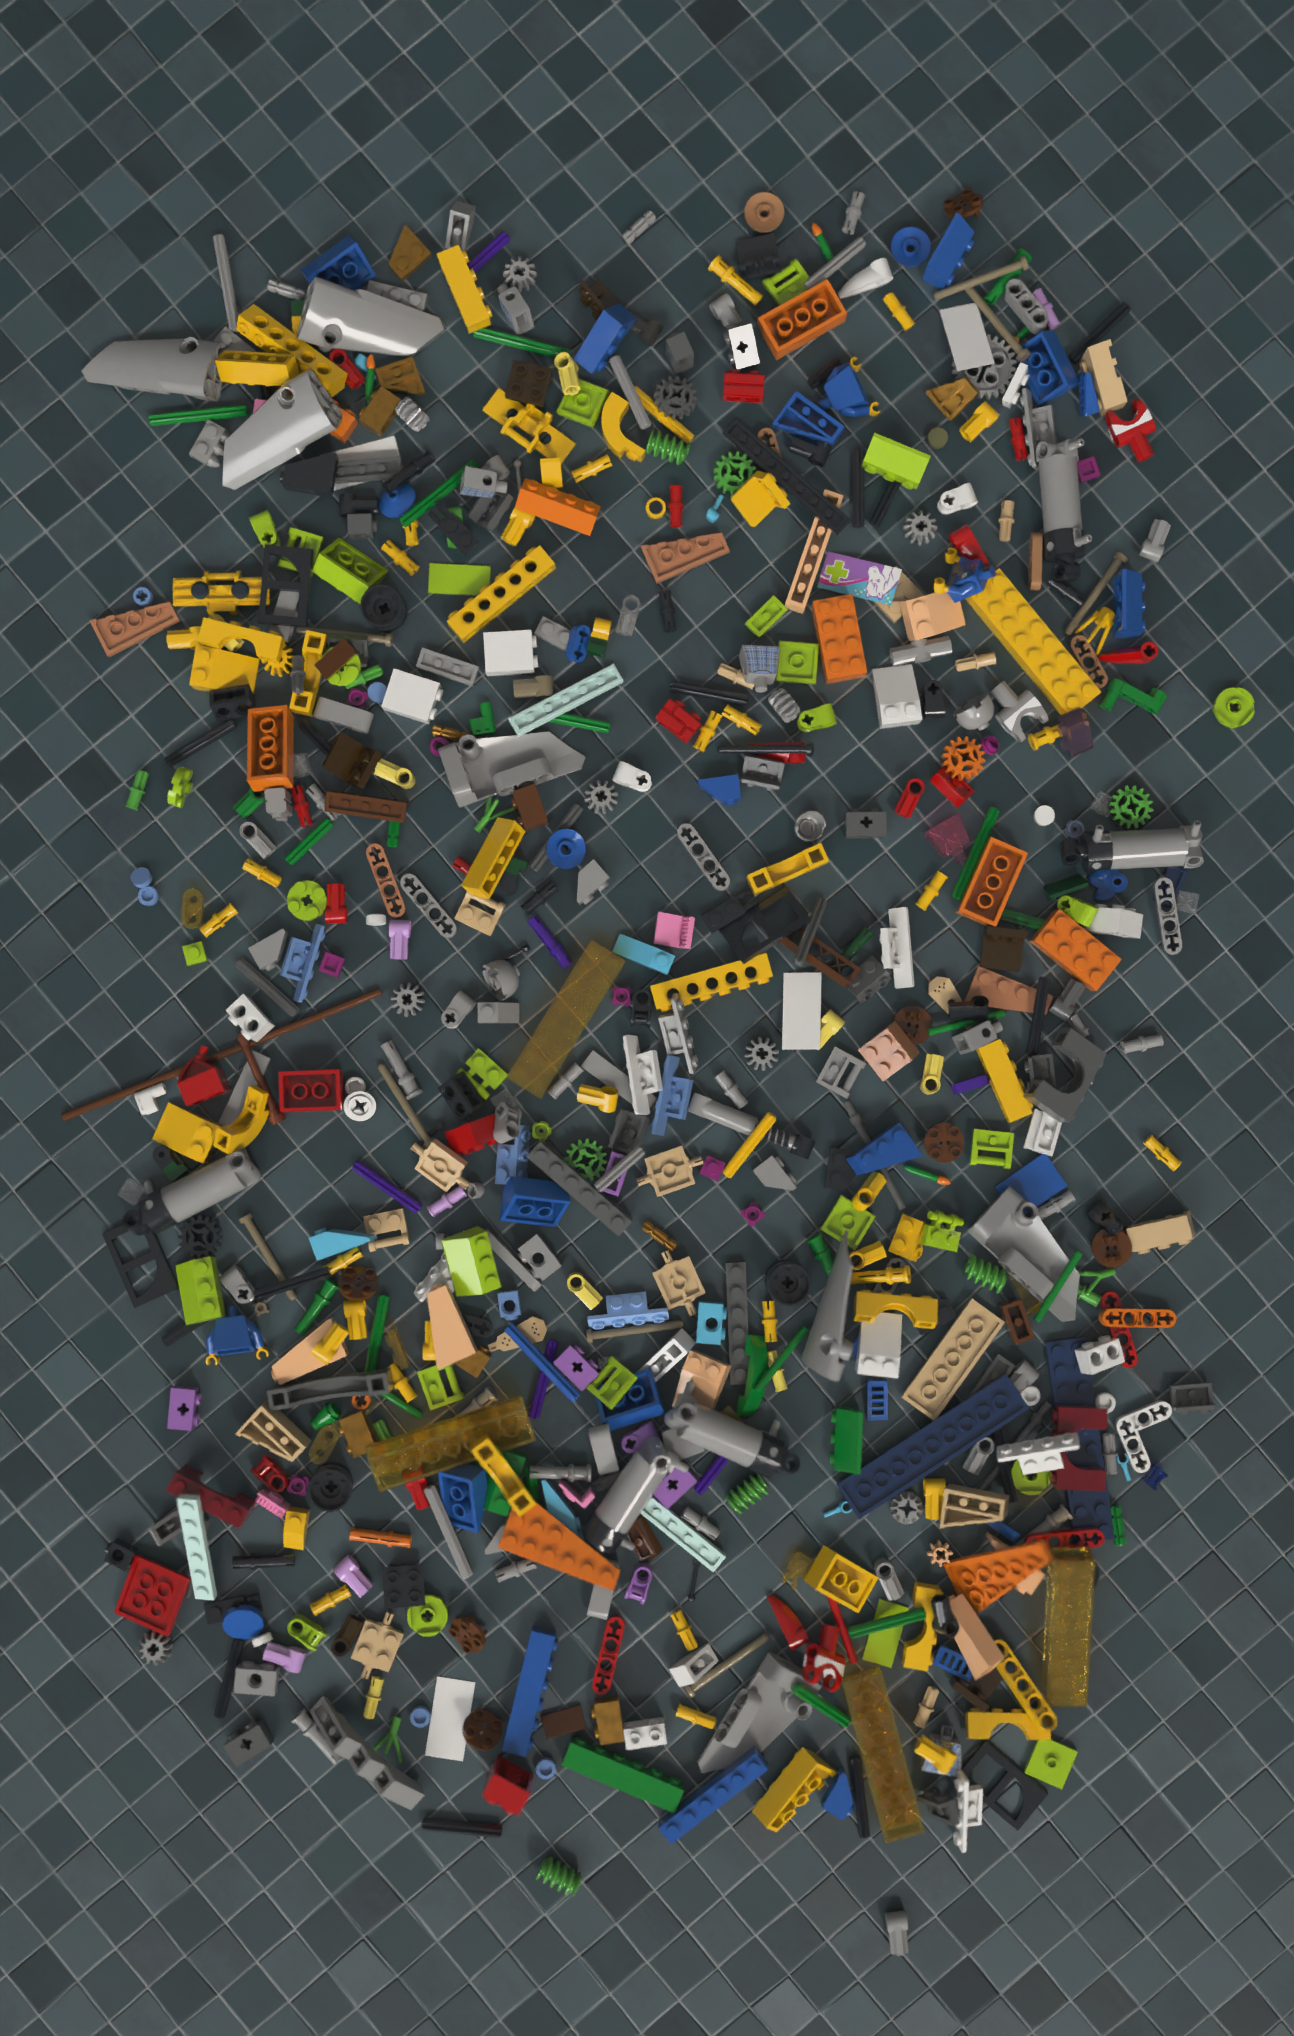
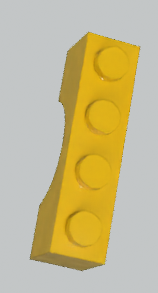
M210 616V619L203 617L198 642L201 645L222 649L226 643L233 639H246L254 644L256 655L259 659L280 664L285 640L280 633L275 631H269V633L261 632V629L255 626H249V628L241 627L242 624L235 621L225 623L222 622L221 618Z
M306 630L302 648V656L305 660L304 672L306 673L304 692L299 695L292 693L289 709L293 713L313 717L322 676L315 667V664L328 649L326 634Z
M819 843L786 860L748 874L746 879L755 896L826 865L829 859L822 844Z
M860 1290V1292H856L854 1297L853 1321L874 1323L876 1317L881 1312L894 1309L905 1313L910 1318L913 1327L934 1329L937 1324L938 1299H932L931 1296H921L919 1298L912 1297L910 1294L898 1296L892 1295L890 1292L878 1294L872 1293L870 1290Z
M487 1433L470 1445L472 1453L497 1483L519 1517L536 1505L533 1496Z
M921 1582L914 1583L911 1602L914 1607H923L925 1609L926 1619L924 1620L921 1633L913 1640L904 1643L901 1662L905 1668L928 1671L929 1665L932 1666L934 1655L931 1653L932 1645L936 1644L937 1633H934L932 1628L934 1615L931 1597L944 1594L938 1585Z
M971 1708L970 1712L965 1713L966 1739H989L993 1729L1000 1723L1016 1725L1022 1730L1027 1740L1051 1739L1050 1731H1040L1028 1714L1023 1713V1709H1011V1713H1003V1709H991V1713H984L979 1708ZM1044 1715L1042 1717V1724L1048 1727L1050 1720Z

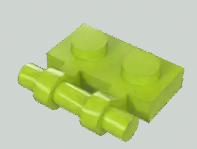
M479 1048L465 1062L471 1069L466 1072L460 1068L456 1072L458 1074L464 1071L478 1094L484 1100H487L491 1095L485 1090L489 1085L496 1090L508 1077V1074ZM475 1073L484 1080L481 1085L472 1078Z
M938 1210L935 1212L929 1211L927 1218L932 1219L931 1225L924 1224L920 1244L957 1252L961 1232L955 1231V1227L963 1226L964 1219L959 1218L955 1214L946 1215ZM942 1222L946 1223L945 1229L940 1228Z

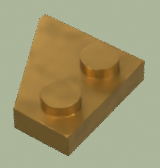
M405 225L388 265L403 282L432 257V254L408 226Z
M413 356L375 369L380 385L386 390L426 395Z
M966 377L927 390L925 393L949 421H953L980 391Z

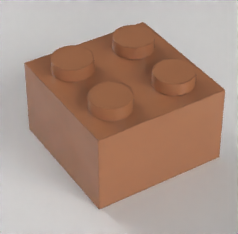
M895 1021L858 1049L882 1081H885L907 1065L920 1053Z

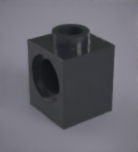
M117 1538L113 1543L109 1542L104 1551L107 1554L104 1561L126 1572L131 1567L139 1548ZM117 1549L124 1553V1558L117 1557Z

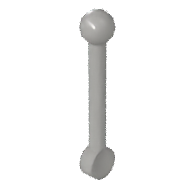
M515 460L514 466L516 467L517 487L519 495L521 489V461Z

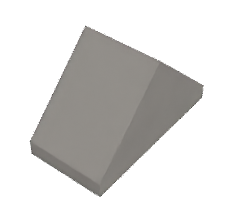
M179 1509L148 1528L158 1546L183 1531Z

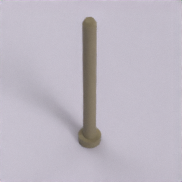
M1025 255L1021 256L1019 261L936 291L934 297L938 300L1021 268L1025 271L1029 269Z
M973 287L965 289L966 293L1016 352V359L1019 362L1027 359L1030 351L1027 348L1023 349L976 290Z
M1120 552L1115 553L1113 556L1115 560L1065 628L1064 633L1066 635L1072 634L1119 566L1127 562L1128 558Z
M297 627L296 632L299 634H306V630L326 635L368 636L369 642L385 643L386 647H391L393 642V633L388 632L386 635L315 627Z
M381 1063L378 1065L380 1073L424 1141L422 1146L426 1149L435 1138L431 1139L386 1065Z
M249 1213L239 1219V1222L241 1224L244 1223L278 1281L286 1280V1276L251 1220L253 1215ZM293 1289L286 1291L290 1300L297 1298Z
M676 1320L592 1332L591 1329H586L587 1342L593 1343L592 1340L678 1329L683 1327V1321Z
M763 1633L695 1683L684 1686L689 1696L693 1698L698 1689L769 1640L767 1633Z

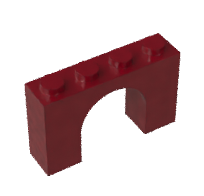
M1055 1404V1410L1051 1412V1420L1054 1422V1430H1051V1437L1066 1433L1071 1434L1081 1429H1107L1108 1409L1104 1406ZM1066 1451L1060 1452L1064 1468L1050 1471L1049 1475L1050 1483L1055 1489L1105 1491L1106 1470L1102 1467L1073 1465L1068 1460Z
M187 1464L175 1472L166 1490L167 1492L177 1497L180 1494L199 1495L202 1510L237 1528H240L249 1519L257 1503L255 1499L241 1492L236 1496H228L209 1488L200 1481L204 1473Z

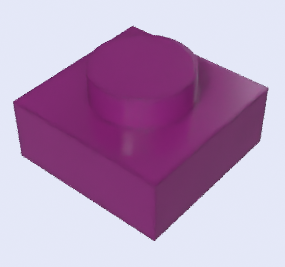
M1094 456L1077 462L1080 483L1100 476Z
M325 952L319 971L338 978L346 959Z
M707 1155L699 1174L718 1182L726 1163Z

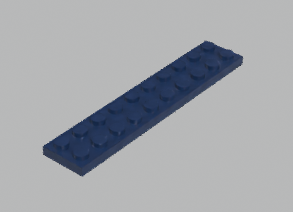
M1085 1336L1044 1342L1054 1410L1055 1404L1096 1406L1091 1374H1082L1080 1372L1075 1353L1076 1349L1081 1348L1082 1344L1086 1343ZM1081 1429L1074 1432L1078 1433L1079 1449L1066 1451L1068 1460L1076 1466L1102 1467L1105 1470L1099 1429ZM1107 1479L1105 1491L1066 1490L1069 1513L1073 1517L1070 1520L1071 1528L1097 1527L1104 1534V1540L1114 1539ZM1083 1533L1084 1543H1086L1085 1539L1087 1538L1095 1542L1096 1538L1099 1537L1096 1533H1093V1537H1086L1085 1533ZM1073 1534V1542L1077 1544L1080 1537L1077 1534Z
M1005 1373L861 1467V1474L852 1473L836 1485L858 1519H861L1030 1408Z

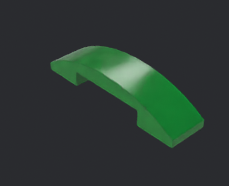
M763 1335L746 1336L744 1355L750 1356L745 1395H739L737 1416H754L764 1395L765 1387L760 1394L753 1389L768 1370L767 1347Z

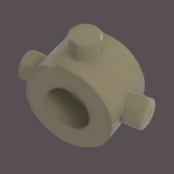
M263 1299L259 1303L254 1302L253 1306L255 1307L256 1316H260V1314L265 1312L269 1313L270 1309H268L267 1300Z

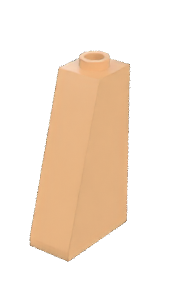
M442 1283L431 1287L432 1292L427 1293L438 1370L478 1351L449 1285L443 1286Z
M334 1316L326 1320L272 1366L271 1374L275 1382L278 1381L279 1385L325 1366L324 1363L310 1353L336 1322ZM344 1341L337 1349L338 1352L330 1363L349 1354Z
M963 1593L957 1597L952 1595L949 1597L953 1619L959 1624L958 1634L954 1638L974 1679L977 1680L991 1672L1005 1657Z

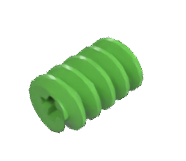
M653 430L646 447V453L650 454L654 450V457H658L661 453L662 460L669 456L670 463L676 458V464L679 466L683 461L685 462L691 442L684 446V440L681 439L677 444L675 436L669 441V434L661 438V431L654 435Z
M971 1255L966 1262L962 1275L966 1272L967 1280L974 1276L975 1284L982 1280V1287L989 1283L990 1291L997 1287L996 1293L999 1294L1008 1277L1006 1270L1003 1268L999 1270L997 1265L991 1268L990 1262L984 1264V1259L979 1258L976 1261V1255Z
M757 1474V1478L750 1475V1483L743 1480V1488L736 1485L738 1492L736 1493L731 1489V1497L724 1494L728 1503L739 1514L743 1513L742 1506L746 1509L750 1508L748 1502L756 1504L755 1497L760 1500L763 1499L761 1492L766 1495L769 1494L768 1485L761 1475Z
M549 1857L546 1861L544 1859L535 1879L538 1880L543 1876V1884L551 1880V1888L558 1884V1892L564 1887V1895L571 1891L573 1897L580 1885L582 1873L578 1872L574 1876L575 1869L571 1868L567 1872L568 1866L566 1864L560 1868V1861L557 1860L553 1864V1857Z

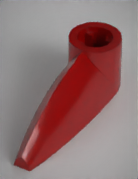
M965 524L948 534L952 546L961 556L970 560L981 559L986 567L990 566L968 525Z
M1146 642L1142 646L1108 651L1097 655V658L1101 662L1146 664L1158 655V647L1153 642ZM1147 649L1151 654L1147 656V654H1144V650Z
M805 742L751 743L748 745H805ZM806 753L757 754L761 757L785 761L788 764L806 763Z
M767 1596L791 1650L809 1643L810 1640L805 1629L794 1612L775 1596Z

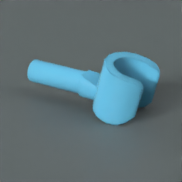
M359 354L355 359V364L359 369L367 372V358Z
M723 495L718 496L715 504L706 514V518L712 523L720 516L716 510L724 498Z
M1123 1453L1125 1461L1120 1462L1118 1456H1116V1460L1123 1469L1126 1481H1130L1131 1477L1127 1466L1129 1456Z
M842 1500L837 1507L823 1514L826 1518L841 1511L843 1513H850L852 1508L843 1510V1505L848 1502L847 1500Z

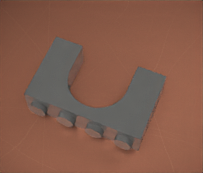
M1060 1028L1051 1045L1071 1060L1074 1067L1072 1084L1064 1092H1059L1044 1080L1032 1079L1023 1097L1058 1122L1070 1123L1076 1115L1078 1106L1085 1099V1093L1089 1086L1093 1084L1098 1069L1103 1066L1107 1053L1072 1028Z

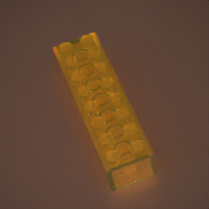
M591 940L506 1078L542 1099L626 961Z
M520 1395L367 1445V1459L379 1492L478 1460L472 1453L470 1445L486 1433L500 1452L536 1441L523 1396Z
M1049 1548L1053 1559L1048 1563L1042 1695L1049 1707H1087L1095 1559L1090 1548Z
M880 1666L843 1675L842 1685L885 1843L925 1833Z

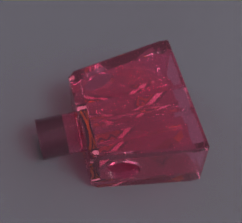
M959 813L923 834L943 859L953 855L957 864L968 859L963 848L970 844V840Z

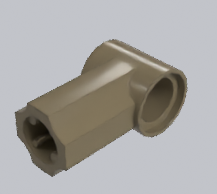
M542 675L536 676L534 679L513 680L514 697L546 699L552 696V676Z

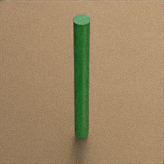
M1004 1009L989 1012L987 1020L991 1021L1005 1017ZM971 1018L927 1028L928 1036L982 1022H975Z
M1076 1250L1065 1266L1053 1288L1033 1317L1035 1321L1041 1322L1083 1255Z
M802 1326L755 1385L754 1391L760 1394L808 1332L806 1327Z
M394 1393L381 1394V1396L417 1419H420L423 1415L422 1411Z

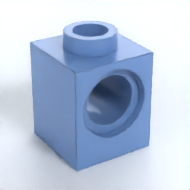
M519 1289L498 1292L500 1318L505 1317L506 1320L518 1319L517 1315L522 1313ZM512 1300L515 1303V1309L507 1310L504 1306L505 1301Z

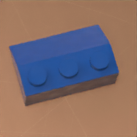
M955 214L929 260L922 280L940 290L944 289L946 285H951L955 278L954 270L956 268L960 269L965 260L962 257L965 251L969 252L975 242L972 240L975 232L960 214Z
M349 235L301 269L309 285L316 276L354 291L376 276L357 242Z
M1054 330L1042 331L1021 346L1023 349L1027 348L1030 351L1029 357L1021 363L1028 365L1027 374L1030 376L1027 385L1038 406L1064 395L1080 384ZM1014 351V352H1013V353H1015L1014 359L1017 360V359H1016L1017 354H1016V352Z
M1122 569L1114 577V613L1116 615L1114 618V638H1138L1145 630V620H1142V612L1145 610V600H1142L1145 580H1142L1141 573L1129 569Z
M510 1176L503 1189L499 1218L500 1221L556 1227L571 1202L570 1196L555 1181Z
M651 1368L634 1373L637 1380L612 1410L596 1397L602 1424H608L610 1431L665 1414L662 1397ZM605 1383L600 1384L597 1390L599 1391Z

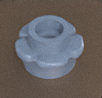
M1071 820L1066 824L1065 833L1068 837L1079 839L1082 832L1085 831L1083 823L1079 820Z

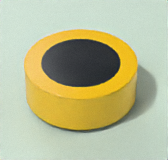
M652 498L647 502L646 513L650 518L659 519L665 514L666 505L662 499Z

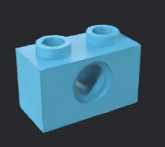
M698 1302L696 1343L721 1345V1340H725V1328H722V1320H726L727 1308L723 1307V1302ZM708 1318H715L717 1320V1325L714 1328L706 1326Z

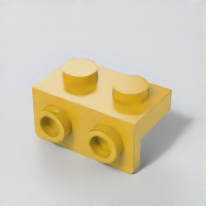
M902 1214L888 1251L916 1262L923 1252V1245L920 1243L924 1224H930Z

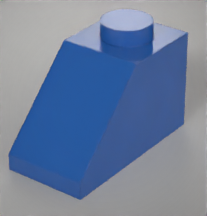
M738 774L698 780L699 788L719 803H725V806L736 805L737 801L741 800Z
M840 1767L820 1803L822 1809L842 1821L846 1815L849 1816L854 1805L845 1769Z

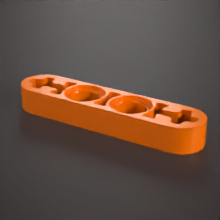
M1106 1308L1099 1313V1321L1103 1326L1170 1328L1176 1323V1315L1172 1310ZM1127 1312L1131 1313L1133 1317L1129 1324L1124 1321V1315ZM1147 1312L1151 1315V1321L1148 1324L1143 1321V1315ZM1106 1316H1118V1320H1106ZM1157 1316H1159V1317L1169 1316V1320H1167V1321L1158 1320V1317H1157Z

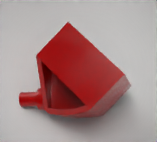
M201 1045L198 1054H195L194 1058L187 1062L177 1081L186 1106H195L232 1090L223 1068L206 1062L207 1058L205 1057L209 1048Z

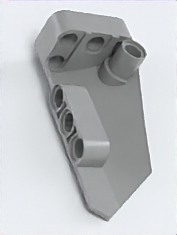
M315 276L306 292L297 339L318 345L323 352L342 349L409 357L441 333L444 328L439 317L366 290L356 289L354 291ZM325 337L330 338L332 343H328Z
M194 337L186 339L116 341L96 355L83 368L82 373L87 382L114 385L129 390L160 394H185L197 399L218 401L221 395L222 382L215 359L223 350H226V346L223 342L200 340Z
M308 369L293 379L285 380L282 386L225 440L223 486L236 490L298 455L307 445L339 427L342 421L341 411L312 370ZM285 389L290 390L293 394L287 393Z
M549 731L523 734L520 737L511 735L477 739L473 735L467 734L462 736L457 743L454 742L438 748L459 808L495 795L506 796L512 794V791L532 784L538 785L580 770L586 759L584 755L566 745ZM468 745H473L472 748L465 749Z
M1011 1186L987 1208L967 1231L998 1259L999 1265L1040 1303L1044 1302L1069 1262L1068 1257L1038 1216L1036 1205L1027 1202ZM1024 1208L1030 1211V1217L1024 1216ZM1075 1268L1048 1309L1061 1322L1075 1320L1080 1274Z
M848 1230L842 1236L801 1357L803 1363L809 1368L834 1381L840 1380L845 1361L849 1360L854 1343L842 1340L853 1269L847 1245Z
M768 1651L748 1687L740 1690L698 1760L701 1773L725 1769L754 1746L761 1753L796 1718L805 1720L812 1713L811 1705L795 1695L791 1690L794 1683L799 1682L816 1694L819 1693L823 1684L820 1681L813 1685L806 1683L803 1679V1670Z

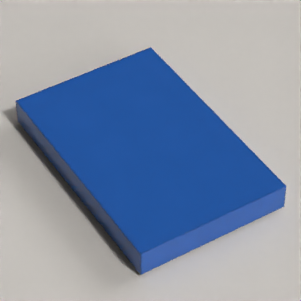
M1040 1154L994 1187L1001 1195L1011 1186L1027 1202H1031L1038 1207L1067 1187V1184L1048 1156ZM1023 1209L1024 1216L1030 1212L1028 1209Z

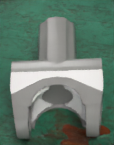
M1002 681L990 692L1003 707L995 715L997 721L1018 742H1023L1026 739L1020 725L1023 716H1032L1043 724L1048 721V716L1042 705L1029 690H1025L1017 696L1007 683Z

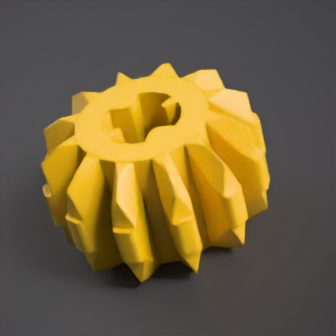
M285 644L281 656L282 662L277 664L261 660L263 664H266L264 669L266 671L270 670L272 676L278 673V676L282 677L283 671L290 674L288 667L292 668V657L294 655L291 654L293 650L292 648L287 649Z

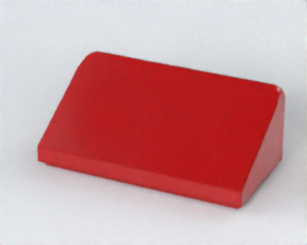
M943 766L930 779V782L956 808H959L975 790L963 779L959 781L958 775L951 778L952 772L946 773L945 771L948 767Z

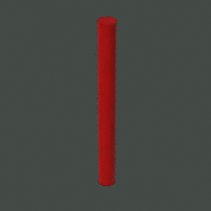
M827 1596L837 1627L840 1628L839 1633L850 1664L858 1662L838 1603Z

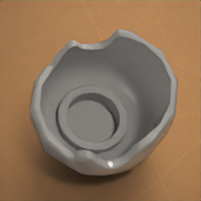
M809 810L797 817L794 830L798 838L803 841L812 842L822 836L826 827V821L818 811Z

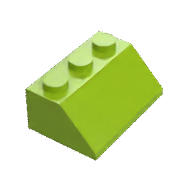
M874 433L861 467L865 468V471L868 473L883 475V478L888 481H898L907 489H917L931 456Z
M339 537L319 553L312 572L361 604V598L365 591L372 586L379 585L387 575L388 570Z
M476 1226L441 1240L454 1292L457 1297L483 1295L501 1288L487 1231Z
M209 1256L176 1265L186 1325L226 1317L216 1257Z

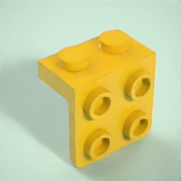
M756 471L731 496L732 503L752 527L757 526L775 507L786 509L790 505L786 498V492L776 485L775 477L769 472Z

